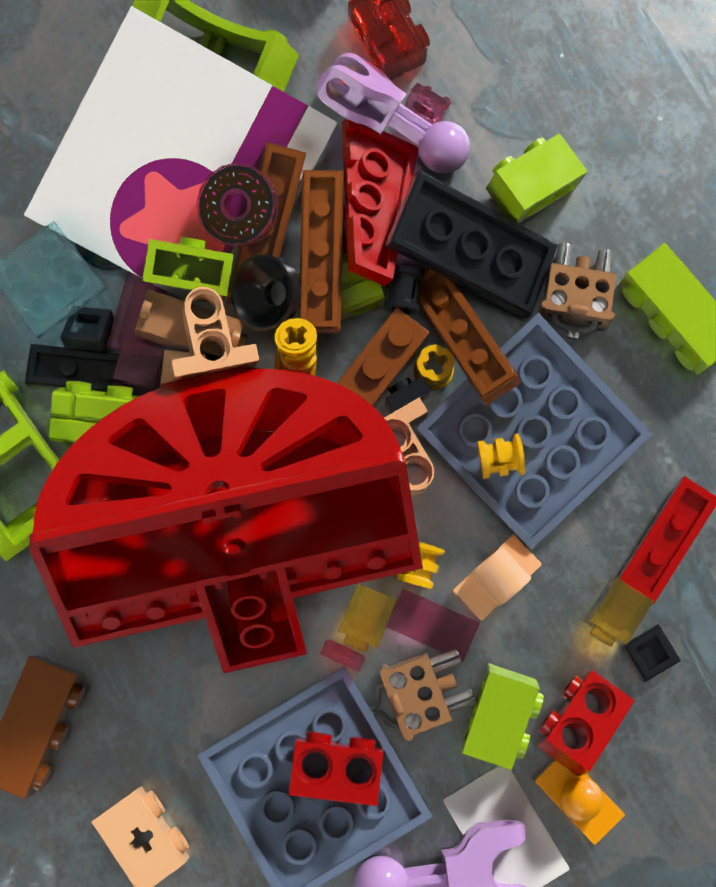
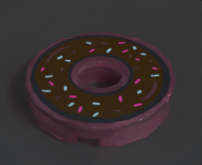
M241 163L223 165L209 174L199 189L196 203L198 220L206 234L220 244L232 247L255 245L268 236L277 222V201H279L277 190L270 178L253 166ZM242 194L247 200V209L243 215L233 217L229 211V203L234 196Z

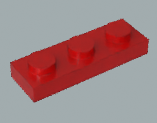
M686 476L680 478L615 582L650 605L655 604L716 507V496Z

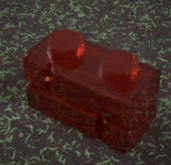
M349 0V20L374 65L386 74L390 80L426 62L427 47L430 46V40L423 25H415L409 16L411 6L408 0Z

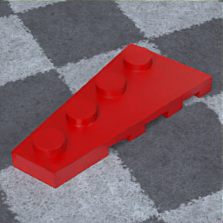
M345 118L342 122L348 271L386 286L393 279L398 253L386 247L385 244L414 175L419 149L417 146L390 133L382 131L380 134L366 125L358 124Z

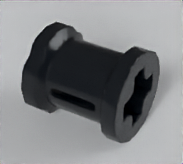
M395 265L393 279L390 282L388 300L384 301V310L393 313L397 307L406 315L419 314L420 305L417 304L419 284L420 281L424 280L425 272L412 266Z

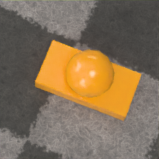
M555 759L533 778V781L594 845L625 816L587 774L578 777Z

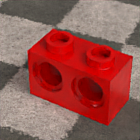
M593 670L581 678L575 675L561 694V697L566 699L565 703L558 713L551 710L538 729L543 736L536 746L578 777L591 771L635 702L634 699ZM586 694H592L600 701L601 711L599 714L593 713L587 708L585 704ZM564 728L572 729L577 734L579 739L577 749L569 748L562 739Z
M310 731L306 732L305 739H296L289 795L371 806L378 805L384 751L382 748H375L376 740L350 737L349 744L331 742L332 734ZM318 752L325 756L328 761V769L324 774L312 776L305 771L303 759L309 753ZM354 758L366 759L372 767L370 776L364 781H354L347 775L346 766Z

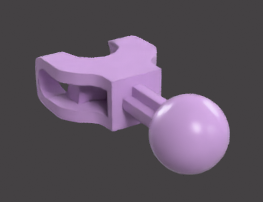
M354 53L342 54L319 77L317 95L325 105L344 118L366 125L380 134L388 124L419 145L420 158L430 170L440 174L451 173L461 168L468 159L470 141L462 127L450 121L430 124L402 105L401 102L407 93L396 87L379 68ZM344 65L354 66L357 69L358 73L345 67ZM329 82L343 96L334 95L330 91Z
M514 819L475 823L464 833L460 843L455 847L441 850L442 863L403 868L399 862L387 856L369 858L357 869L353 887H527L522 884L498 883L492 875L493 861L498 854L512 847L520 846L524 842L526 837L524 823Z

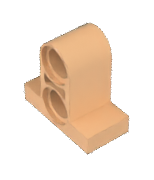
M208 287L193 289L187 295L182 309V318L191 356L171 360L169 368L172 381L243 366L244 369L255 367L259 362L256 344L232 347L220 295ZM196 301H205L212 306L213 315L207 319H200L192 313L191 305ZM207 341L217 343L222 349V357L216 361L205 359L200 352V345Z
M420 397L384 417L392 430H398L404 435L405 443L400 449L403 452L406 466L418 465L425 470L426 480L418 485L410 484L411 495L424 493L434 478L433 464L411 428L424 420L428 414V410Z
M512 534L459 583L452 592L481 622L497 606L506 603L531 580V575L542 563L515 534Z

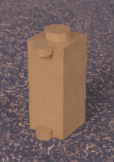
M148 289L134 336L182 352H190L182 318V309L185 301ZM194 304L191 305L192 313L200 319H207L213 315L212 310ZM226 315L232 347L245 346L248 335L241 333L243 323L239 319ZM207 341L200 345L201 354H206L207 360L216 361L222 357V349L217 343Z

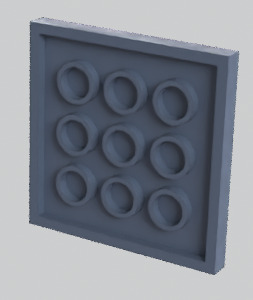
M536 313L500 347V350L520 377L521 384L486 406L467 378L415 428L530 550L536 547L653 435L539 313ZM519 433L524 451L525 475L520 476L514 470L509 471L508 476L500 477L499 473H493L490 475V478L483 479L477 441L484 440L486 444L494 443L496 438H503L504 442L512 441L514 434Z
M345 666L197 755L270 887H320L433 818ZM310 731L332 734L331 742L349 744L350 737L376 740L375 748H382L384 751L378 805L371 806L289 795L296 739H305L306 732ZM312 752L304 757L303 767L308 774L320 776L328 769V761L321 753ZM354 758L346 766L347 775L354 781L366 780L372 771L370 763L363 758Z

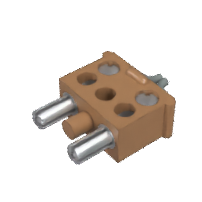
M560 243L557 248L556 261L551 263L547 273L544 298L537 313L545 320L552 321L557 328L564 330L567 334L566 338L578 340L579 335L582 333H591L596 328H608L614 319L615 313L612 311L616 274L609 273L612 253L607 250L604 258L605 249L598 251L596 268L592 270L589 269L591 259L586 256H578L575 267L569 266L572 246L567 243L562 265L565 243ZM563 323L574 324V325H580V326H586V327L578 328V329L573 333L572 330H571V328H570L568 325L563 324Z
M454 649L430 659L426 652L391 666L382 664L379 670L382 682L378 683L375 687V702L369 705L374 717H381L389 727H399L403 738L406 741H411L413 735L452 721L451 712L475 704L476 698L472 697L474 693L470 689L444 699L443 692L458 687L453 673L438 679L435 676L436 672L461 663V657L453 658L459 655L458 651ZM415 666H420L424 669L419 677H414L410 674V670ZM423 686L431 689L430 694L426 697L418 695V690ZM384 687L397 719L395 722L391 721L384 711L376 710L381 704L380 692ZM429 707H436L438 709V713L435 716L430 717L425 714Z

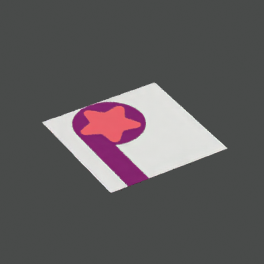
M131 6L24 216L143 278L149 239L180 244L181 237L206 241L205 249L234 254L228 286L229 291L241 243H225L216 239L208 233L202 223L199 202L202 191L210 177L221 169L236 165L248 167L259 173L266 142L306 152L302 170H313L338 122ZM239 173V174H238V175H246V176L250 177L251 179H253L252 176H250V175H248V174H246V173ZM302 173L299 180L294 204L296 203L302 191ZM238 188L228 190L222 196L220 202V209L224 217L231 221L244 219L249 213L250 197L244 190ZM212 226L213 230H214L217 234H219L220 236L230 237V236H226V235H223V234L219 233V232ZM152 283L184 301L192 291ZM220 295L225 315L235 318L236 313L233 305L226 303L227 296ZM205 301L193 303L213 311L212 306Z

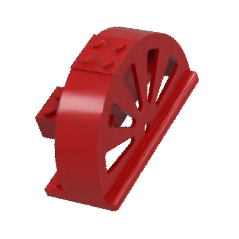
M243 366L162 383L160 388L141 395L117 408L88 429L69 447L57 462L39 495L34 513L33 533L29 534L30 553L73 648L205 618L223 674L307 655L296 597L423 569L406 462L396 436L385 418L360 395L342 385L314 375L278 369H244Z

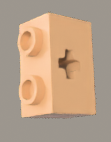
M142 786L94 819L92 824L133 886L154 887L186 863L190 858L186 853V850L189 849V844L181 831L176 826L170 829L161 816L165 809L156 794L151 790L146 793ZM150 830L153 833V837L150 839L149 844L145 842L140 845L136 840L140 831L146 832Z

